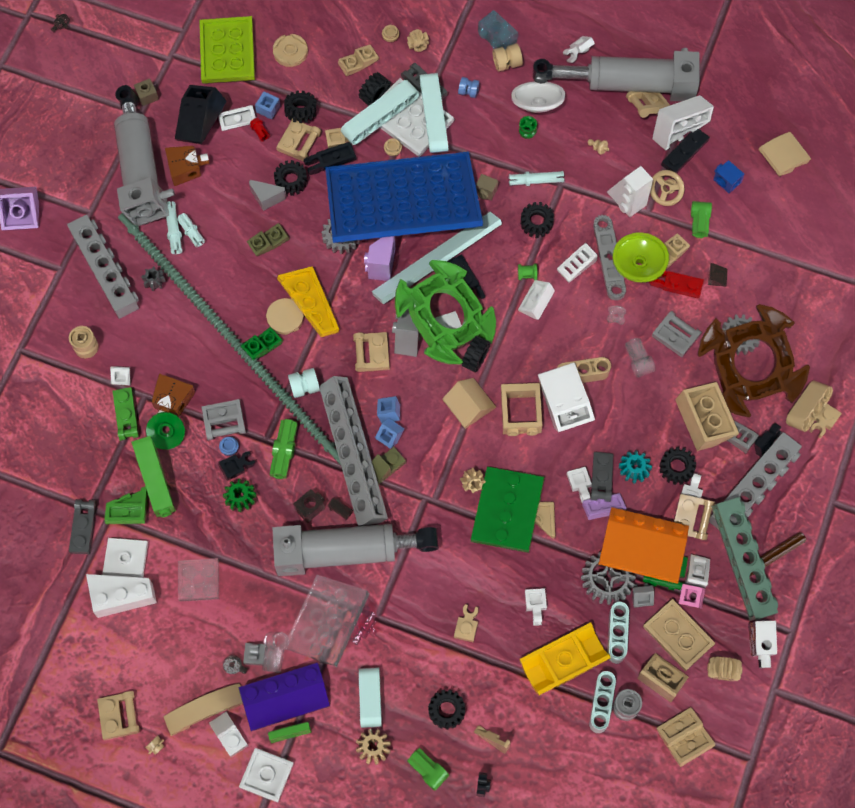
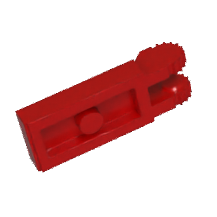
M665 271L660 276V278L665 279V282L661 279L649 282L651 286L661 288L664 291L700 298L704 279Z

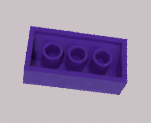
M318 663L238 687L251 732L330 707Z

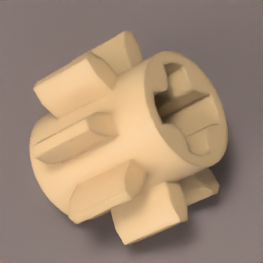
M419 29L410 32V37H407L409 49L414 48L416 52L425 50L429 44L427 32L422 33Z
M474 468L464 471L463 477L460 478L464 490L470 489L472 493L482 490L483 483H486L481 470L476 472Z

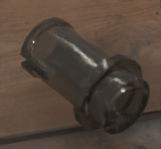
M333 497L328 504L330 511L333 510L345 520L353 513V509L343 504L340 498Z

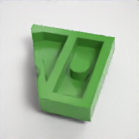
M142 487L141 491L132 495L128 493L120 499L106 503L105 523L145 524L148 495L146 487Z

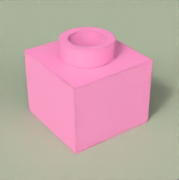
M683 584L679 604L702 609L705 589ZM696 593V600L693 601L691 595Z

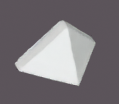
M110 367L111 384L131 385L130 367Z

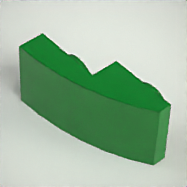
M270 327L258 337L256 335L251 337L241 345V348L252 360H255L281 345L283 341Z

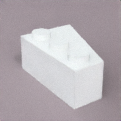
M699 95L659 109L652 139L663 149H669L671 143L676 140L680 142L684 139L683 135L689 131L694 132L710 122L714 106Z
M640 166L609 189L607 193L619 205L620 210L631 217L647 206L653 178Z
M86 574L93 613L98 618L157 603L154 587L149 578Z

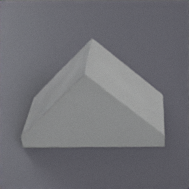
M254 180L249 181L251 192L263 211L280 203L287 197L285 187Z

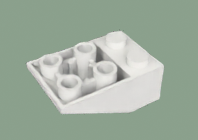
M574 362L538 374L550 417L556 431L561 432L595 420L588 396Z

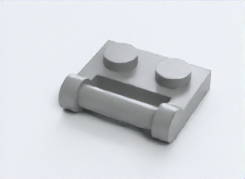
M670 311L652 333V337L680 357H683L701 336L702 331L699 329L695 330L678 318L676 313ZM670 322L674 323L676 326H678L679 328H681L682 330H684L686 333H688L689 335H691V337L689 338L688 336H686L685 334H683L682 332H680L678 329H676L675 327H673V326L670 325L669 323H670Z
M239 399L202 406L208 441L214 440V437L239 432L240 434L246 433ZM232 421L238 422V425L215 430L211 428L212 425Z

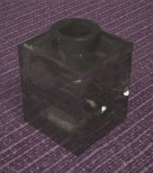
M310 489L295 501L293 506L302 519L308 523L325 509L323 503L325 500L319 492L314 493ZM308 502L315 503L313 508L305 507Z

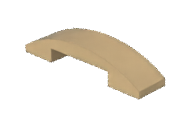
M234 684L204 695L165 715L164 720L170 735L173 736L189 729L191 725L227 709L229 711L242 705L238 688L241 687L240 684Z

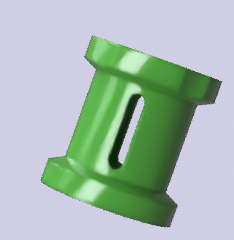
M536 263L528 266L518 264V280L530 278L537 280Z

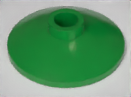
M160 412L148 421L146 435L147 437L151 436L156 448L169 450L177 447L182 442L185 435V427L177 415L170 412ZM167 426L170 430L165 432L162 428Z

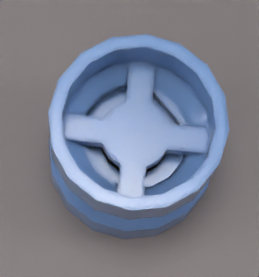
M462 77L458 94L463 96L467 94L472 98H476L480 81H471L466 77Z

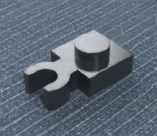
M774 423L769 432L766 431L756 439L755 451L758 456L762 457L772 446L775 439H778L782 434L780 431L781 426Z
M249 451L243 453L239 459L235 454L218 462V466L227 481L245 472L244 467L251 468L254 466V460L251 462L245 460V458L250 456Z
M479 772L476 793L478 797H485V792L490 791L491 780L487 779V773Z

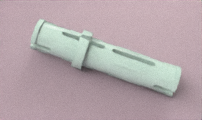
M564 172L509 174V186L564 183V178L559 177L564 176Z
M168 201L169 216L166 217L168 227L167 239L170 241L171 253L175 254L174 250H176V254H180L183 252L181 246L182 233L179 231L176 203Z

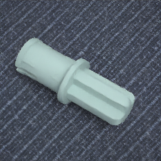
M186 213L179 215L177 220L185 230L184 234L189 236L195 247L203 245L202 243H205V239L197 230V225L192 223Z

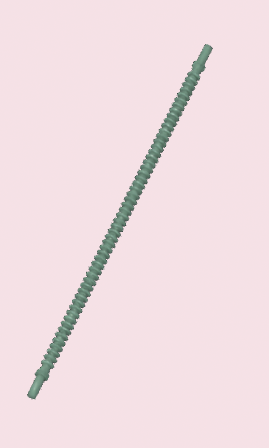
M121 213L118 219L126 226L128 233L135 236L134 239L138 241V244H141V247L148 252V255H151L154 262L161 266L160 268L164 270V273H167L168 277H171L170 279L174 281V284H177V287L184 292V295H187L190 302L197 306V310H201L200 313L204 314L207 321H211L210 324L214 325L217 332H221L220 335L224 336V340H228L227 343L231 344L234 351H238L237 354L241 355V359H245L244 362L248 363L251 370H255V374L262 378V382H265L266 386L269 385L268 388L272 389V393H276L275 396L279 397V401H283L282 404L286 405V409H290L289 412L293 413L294 417L297 416V421L300 420V424H304L303 427L305 429L308 428L307 432H311V436H315L314 440H318V444L323 445L324 451L326 453L329 452L341 465L335 444L327 439V435H324L323 431L320 432L319 427L316 428L317 424H313V420H309L310 416H306V412H302L303 409L299 408V404H295L296 401L292 400V396H288L289 393L285 392L284 388L281 389L282 386L278 385V381H274L275 378L271 377V373H267L268 370L264 369V365H261L260 361L257 362V359L252 360L241 348L243 343H240L237 335H233V331H230V328L225 323L223 324V320H220V317L216 316L217 314L213 312V309L206 305V301H203V298L196 294V290H193L190 283H186L187 280L183 279L180 272H177V269L173 268L174 266L170 264V261H167V258L162 253L160 254V250H157V247L150 243V239H147L144 232H140L139 227Z

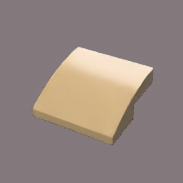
M791 132L780 135L759 148V151L779 176L791 173L795 167L807 164L811 160L810 156Z
M692 708L687 709L657 727L660 737L680 767L715 747V742L706 732L702 721Z

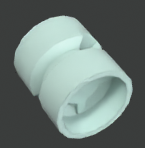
M314 368L304 370L301 375L298 372L288 375L294 398L305 396V392L312 394L320 391Z

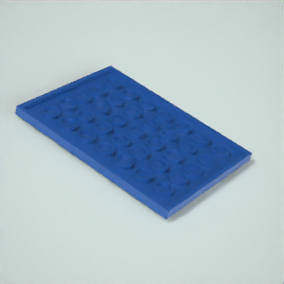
M469 151L325 167L333 243L483 226Z

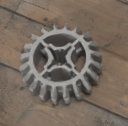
M601 552L598 553V558L594 555L591 556V561H586V567L582 569L585 575L581 576V580L586 581L582 587L589 588L586 594L590 595L593 593L592 600L599 597L600 604L603 603L604 599L607 600V605L611 604V599H613L614 603L619 602V598L624 601L626 599L625 594H631L629 588H634L635 585L631 581H634L636 577L631 575L632 572L623 570L615 572L611 567L605 566L603 572L592 574L594 569L600 566ZM607 571L611 578L609 585L605 578ZM594 581L603 585L605 591L599 589ZM624 582V585L619 590L612 592L613 584Z

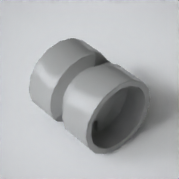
M630 689L621 691L613 702L615 716L623 721L634 719L642 708L640 695Z

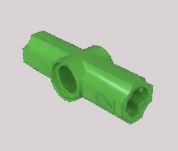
M281 420L278 437L273 444L270 476L276 479L287 478L290 459L294 455V440L298 424L293 420Z

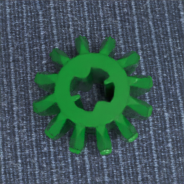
M241 479L237 480V484L231 481V487L225 486V491L227 492L223 494V498L226 499L225 505L230 506L232 511L238 508L240 513L243 507L249 510L248 504L254 505L255 501L253 498L257 497L256 492H253L255 490L254 486H249V481L247 480L243 484ZM243 493V497H236L237 494Z

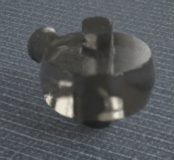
M57 14L51 30L55 33L58 29H67L70 22L69 16Z
M229 655L223 661V669L228 674H236L238 672L246 674L248 668L242 666L241 659L236 655Z

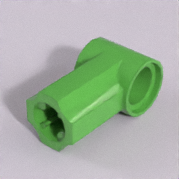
M692 202V236L696 238L708 237L709 219L712 210L711 202Z
M420 748L407 760L434 791L450 776L437 762L434 763Z

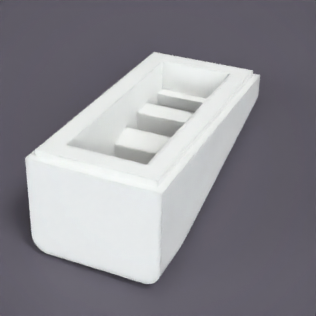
M585 243L557 268V271L570 283L597 261V254ZM571 263H574L578 267V269H576ZM568 267L573 273L570 274L565 268Z

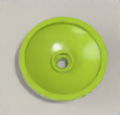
M632 233L624 236L617 242L613 250L612 259L614 267L624 278L634 282H650L659 278L667 269L669 253L664 243L657 237L648 233Z

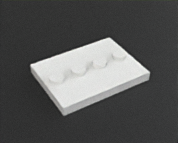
M399 78L383 95L404 80ZM421 93L416 101L379 127L391 137L400 141L403 146L418 157L429 148ZM443 110L445 127L447 129L454 122V117Z

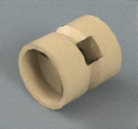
M517 43L508 45L506 49L500 47L492 50L494 64L498 72L508 70L509 66L516 68L523 65L521 50Z
M77 326L70 332L69 342L77 356L86 359L91 358L97 353L99 348L98 342L90 328L87 326Z

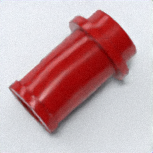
M254 118L250 122V128L255 131L261 142L270 137V134L263 125V120Z

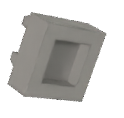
M647 583L643 587H637V584L634 585L632 596L634 607L654 605L653 585L649 586Z
M245 643L244 665L264 666L266 644Z

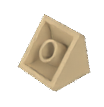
M474 378L458 381L443 398L445 404L465 429L496 408Z
M655 653L640 672L637 679L671 703L689 677Z

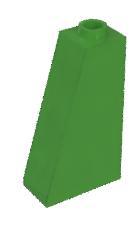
M151 436L132 441L131 443L155 515L157 517L170 516L176 510L157 448Z

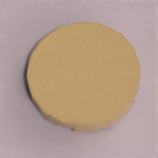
M296 34L283 35L275 41L273 55L280 65L294 67L305 61L308 55V47L301 36Z
M283 298L276 300L269 306L266 318L269 327L277 334L287 335L299 330L303 324L304 315L293 299Z

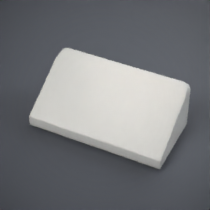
M252 105L221 112L218 116L222 131L249 125L256 118Z
M534 280L518 311L539 320L555 291L549 282Z

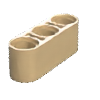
M605 357L565 362L558 365V367L574 362L577 371L580 369L586 370V374L578 371L582 383L604 380L609 376L611 363ZM602 366L606 370L600 371L597 367Z
M815 380L811 381L789 412L786 424L803 432L808 431L830 400L833 388Z

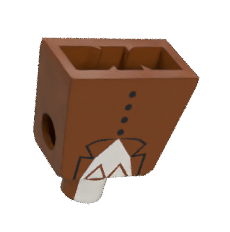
M194 146L165 148L174 186L200 177L201 171L199 166L210 164L208 154L197 155Z
M159 374L152 397L153 407L158 410L157 413L170 412L179 417L195 394L194 387L188 383Z

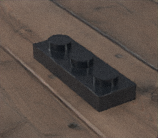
M700 129L694 132L691 131L662 161L661 166L666 170L678 173L709 141L710 137Z

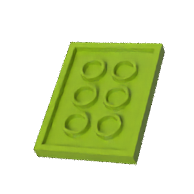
M252 16L200 20L202 83L255 80Z

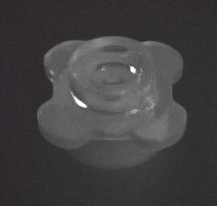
M610 306L608 308L609 316L607 321L609 323L616 322L620 325L624 324L626 309L621 306Z

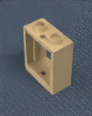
M540 383L501 384L503 434L517 436L527 433V435L533 436L541 433ZM535 397L536 422L508 423L507 398Z

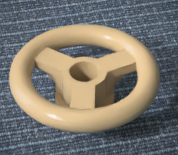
M662 170L652 177L650 194L658 204L672 206L681 200L684 194V183L677 173L670 170ZM661 176H671L674 179L664 180ZM656 181L661 185L662 194L660 198L655 192ZM679 190L678 195L674 199L666 201L668 194Z

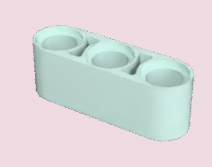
M624 602L614 603L609 612L607 653L611 657L609 661L615 664L621 663L625 659L628 648L629 608ZM621 609L624 612V616H616L614 610ZM613 630H622L623 636H615ZM615 648L620 649L622 656H614L612 650Z
M379 667L359 668L361 728L382 727Z
M609 671L601 672L595 684L589 727L595 733L604 732L610 721L616 678ZM608 678L611 685L605 687L601 684L600 680ZM605 698L608 705L605 707L600 706L597 703V699ZM594 719H603L604 726H596L594 724Z

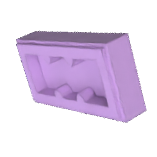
M620 493L613 494L611 502H605L604 499H597V501L589 499L584 500L582 503L588 520L609 516L611 507L626 511V506Z

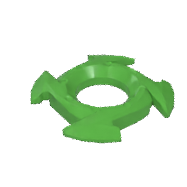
M431 260L429 265L436 274L425 279L412 289L407 287V282L402 279L399 280L395 292L397 318H400L409 309L413 323L429 346L424 350L425 355L446 364L460 365L463 361L452 350L461 348L473 340L475 336L490 341L492 344L496 329L494 308L491 306L483 315L481 314L483 308L479 300L463 279L467 273L466 270L446 261ZM434 294H449L460 303L464 312V322L460 328H446L436 321L430 309V300Z

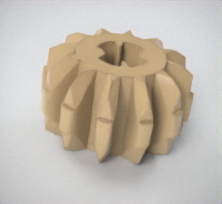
M727 657L710 658L707 668L710 678L725 681L740 680L743 670L740 660Z
M368 729L369 736L362 732L361 737L364 741L360 739L356 741L361 746L356 748V752H363L359 758L363 760L367 757V764H370L371 760L374 759L375 765H378L379 757L383 761L386 760L383 753L390 754V750L385 747L390 746L391 743L390 741H384L387 738V734L380 736L379 729L376 730L375 735H373L372 729ZM373 742V745L377 743L376 751H374L373 749L372 751L369 750L370 743Z

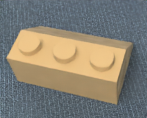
M717 382L683 390L675 399L697 451L715 447L739 434Z

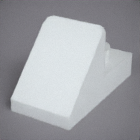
M691 554L684 584L705 589L708 584L710 559Z
M227 712L209 722L230 757L248 747V744Z

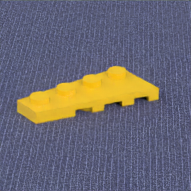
M313 266L278 275V281L320 337L339 332V327Z

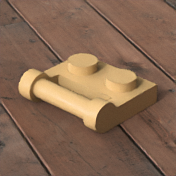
M630 91L626 95L628 101L634 104L642 118L647 117L649 114H658L659 109L670 106L661 93ZM639 99H642L646 105H643Z
M292 119L276 147L277 151L304 161V158L308 157L307 153L316 137L320 136L321 130L316 126L299 123V121L295 123ZM310 134L302 149L297 151L305 135Z
M387 332L353 334V341L356 343V371L390 370ZM363 342H369L370 363H364Z
M680 493L674 522L689 526L688 536L707 540L708 534L706 533L712 511L711 506L715 505L716 502ZM700 504L704 505L699 532L693 531Z
M134 691L97 699L103 740L140 732L135 717ZM125 701L129 726L127 728H123L120 702Z

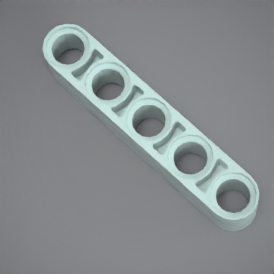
M438 73L420 75V86L430 153L448 151Z
M408 80L402 81L346 122L341 128V133L352 145L358 144L416 101L420 94L419 91Z

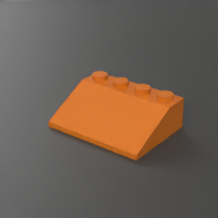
M611 507L599 565L678 584L689 526Z

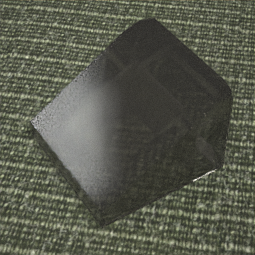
M710 263L708 285L726 287L728 269Z

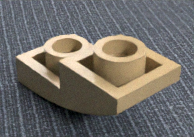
M367 45L355 49L352 55L340 58L338 64L344 74L349 76L370 66L379 57L372 46Z
M678 233L664 243L669 253L667 268L690 247Z

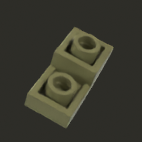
M278 223L265 233L260 231L250 238L247 243L254 254L259 256L282 245L290 238Z

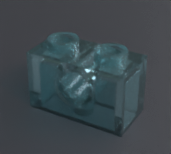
M493 10L478 22L479 35L481 38L486 39L493 49L500 47L506 49L508 45L517 42L518 32L496 11Z

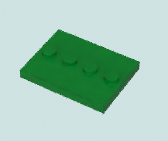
M487 467L484 477L486 483H483L471 542L529 553L544 477Z

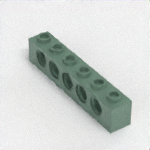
M737 497L711 506L749 620H758L778 613V602L772 596L770 590L772 585L769 578H766L764 572L765 564L759 557L757 541L752 537V526L750 521L746 519L744 503ZM731 515L735 516L737 520L736 525L730 522ZM738 534L743 537L742 544H739L736 540ZM744 553L750 558L748 564L743 560ZM751 572L756 576L755 583L751 582L749 578ZM757 592H760L763 596L761 602L756 599Z

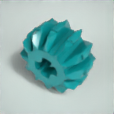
M635 450L634 455H632L628 451L626 457H621L622 463H619L618 468L622 469L620 471L621 476L626 475L625 481H629L631 478L633 484L636 483L637 479L642 483L644 482V477L648 478L650 476L648 471L652 470V466L649 465L651 460L650 458L644 459L645 452L638 455V451Z

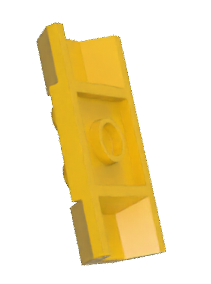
M590 622L519 660L532 688L540 696L591 670L593 667L611 659V657L603 649Z

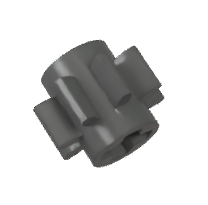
M155 266L149 270L145 269V275L141 276L144 281V287H150L152 291L157 288L161 289L162 282H166L163 271H157Z

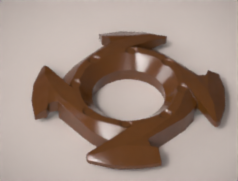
M761 304L756 305V309L762 321H751L723 331L720 328L721 323L715 318L707 327L700 341L697 354L698 357H701L714 349V364L727 407L731 413L744 417H751V413L743 400H758L783 391L786 394L785 399L793 403L801 394L810 370V366L805 365L793 372V367H795L794 356L784 329L791 328L795 322L785 313ZM751 339L766 343L772 350L775 359L771 374L759 382L743 378L736 370L734 363L737 348L743 342Z

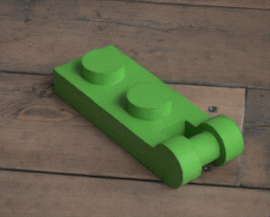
M132 388L113 390L119 440H126L127 437L138 438L139 431ZM131 426V429L125 430L124 428Z

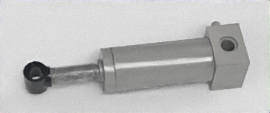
M682 48L681 51H674L673 59L591 56V63L588 66L582 67L553 65L546 59H538L533 64L532 76L534 81L540 84L552 80L553 77L559 79L563 77L566 79L583 78L589 82V90L670 93V101L682 102L697 95L699 87V52H691L687 48Z

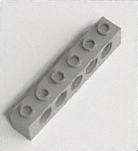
M86 214L68 223L67 226L118 318L120 319L138 310L136 302L139 299L134 291L130 292L129 287L131 285L127 277L122 278L120 273L123 271L119 263L113 262L112 259L115 257L111 249L105 248L104 244H106L102 233L98 235L96 232L98 227L94 219L90 220ZM116 278L115 281L109 282L111 279ZM120 293H124L123 296H120V297L117 296V295L120 294Z
M783 432L724 501L737 497L742 501L740 497L746 496L749 502L743 503L747 519L753 512L752 506L755 503L759 505L765 498L764 492L767 489L771 491L777 484L775 479L779 475L783 477L789 470L787 465L790 462L795 463L800 457L799 451L802 446ZM776 455H782L785 460H779ZM764 469H771L773 474L766 473ZM758 482L761 488L754 487L752 483ZM713 513L709 523L719 530ZM730 516V522L736 525V518Z

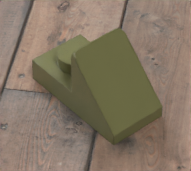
M395 447L382 456L377 454L372 460L378 485L406 464V460Z

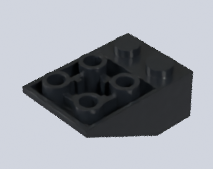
M189 85L181 99L175 140L198 144L203 143L227 102L216 87Z

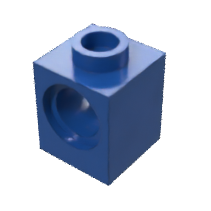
M728 160L725 164L721 163L714 171L715 176L713 180L730 194L742 183L744 173Z

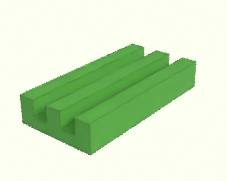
M304 722L270 731L268 736L270 742L275 743L309 734L311 729L309 723Z

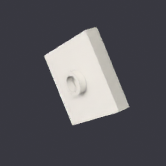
M108 538L102 575L143 578L148 541Z
M255 748L239 788L278 803L294 763Z

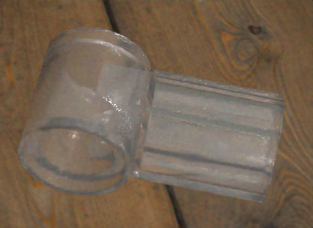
M634 338L625 343V348L632 361L633 373L637 378L656 371L654 361L651 356L647 355L640 338Z
M269 632L265 635L264 646L266 650L263 671L281 673L284 650L289 645V638L285 633Z

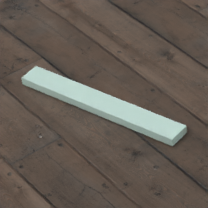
M487 213L482 217L483 226L465 228L373 290L374 297L382 304H385L395 297L400 279L407 282V287H410L433 271L429 265L431 260L447 262L502 224L501 220L493 213Z

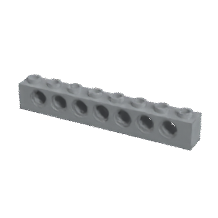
M333 376L321 384L319 388L358 526L378 525L388 519L348 377Z

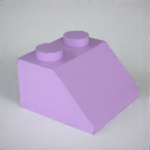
M37 187L0 189L1 230L39 227Z
M395 236L380 238L369 246L368 253L365 252L364 264L365 272H368V279L383 281L391 279L396 249Z

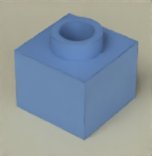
M266 92L262 93L255 104L256 113L271 120L281 106L279 98Z
M396 396L378 399L377 416L381 423L389 418L393 421H400V403Z
M389 418L381 424L375 439L391 449L398 443L404 428Z

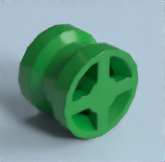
M525 116L520 120L519 134L525 139L533 138L537 130V121L534 117Z

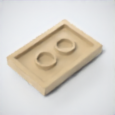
M673 599L643 625V628L685 672L715 645V642Z

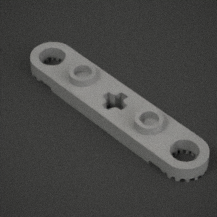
M599 215L594 220L593 228L606 292L610 299L621 300L626 293L624 277L614 267L613 259L605 258L607 254L613 256V250L617 244L612 221L607 215ZM600 221H604L608 224V226L605 228H600V226H598V223ZM618 287L622 292L615 295L611 289Z

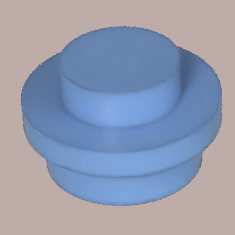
M225 437L219 444L221 453L226 456L234 455L239 448L237 440L233 437Z

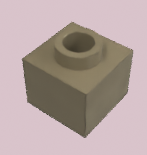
M151 79L134 84L136 94L142 106L159 100Z
M481 174L476 184L477 195L481 199L492 201L498 189V180Z

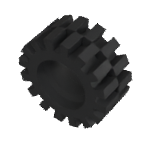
M379 72L373 73V76L370 75L369 79L365 80V84H362L358 96L370 106L391 87V82Z
M299 90L296 91V94L291 92L284 100L285 116L290 121L293 119L295 123L296 121H299V123L305 121L307 123L308 119L310 121L313 120V117L316 116L315 96L311 95L310 92L305 94L303 90L302 93H299Z
M288 160L285 161V165L280 163V168L276 167V172H274L276 186L285 187L286 195L290 193V196H294V192L297 195L300 194L299 190L303 192L308 182L304 166H300L298 161L295 164L294 160H291V163H288ZM288 174H296L298 176L297 180L291 183L285 182L284 177Z
M533 202L532 206L529 203L527 208L524 207L521 213L520 224L525 234L529 232L530 237L535 234V238H538L540 234L541 237H544L545 233L548 235L550 230H552L554 213H552L551 207L548 209L547 204L542 206V202H539V205ZM534 215H539L544 218V222L536 225L530 221V218Z
M475 336L464 354L461 366L476 373L487 356L486 354L489 351L491 342Z
M676 447L675 450L671 448L662 456L659 471L663 473V479L667 478L668 483L670 481L673 482V485L687 483L695 472V457H691L690 451L685 452V448H682V450H679V447ZM673 460H681L685 464V470L675 472L671 469L670 463Z
M452 690L437 692L431 698L428 706L429 717L438 728H445V730L455 728L456 725L461 724L465 716L463 698L457 692L453 693ZM449 702L454 705L455 712L451 717H443L439 713V707L442 703Z

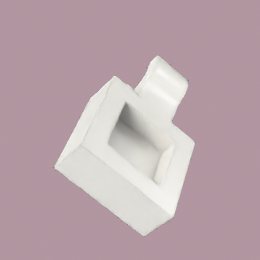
M582 36L569 45L570 48L565 49L563 54L568 55L570 53L571 57L567 59V62L573 63L576 61L578 53L587 52L590 49L589 47L595 43L592 37Z
M586 467L568 471L567 477L572 492L579 491L581 503L584 500H589L590 494L587 488L591 487L592 483Z
M694 473L690 486L684 484L681 494L701 498L703 490L698 489L701 475Z
M545 588L525 590L526 611L533 612V626L542 625L541 610L547 609Z

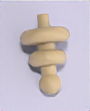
M589 139L587 142L600 155L609 151L606 140L601 141L597 139L594 142L593 139Z

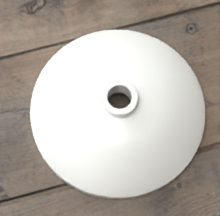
M534 81L517 86L512 91L511 98L513 103L523 110L542 113L560 106L565 100V91L559 85L551 82L540 84Z

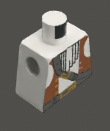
M755 621L748 624L751 656H758L759 668H771L770 656L777 654L776 621Z

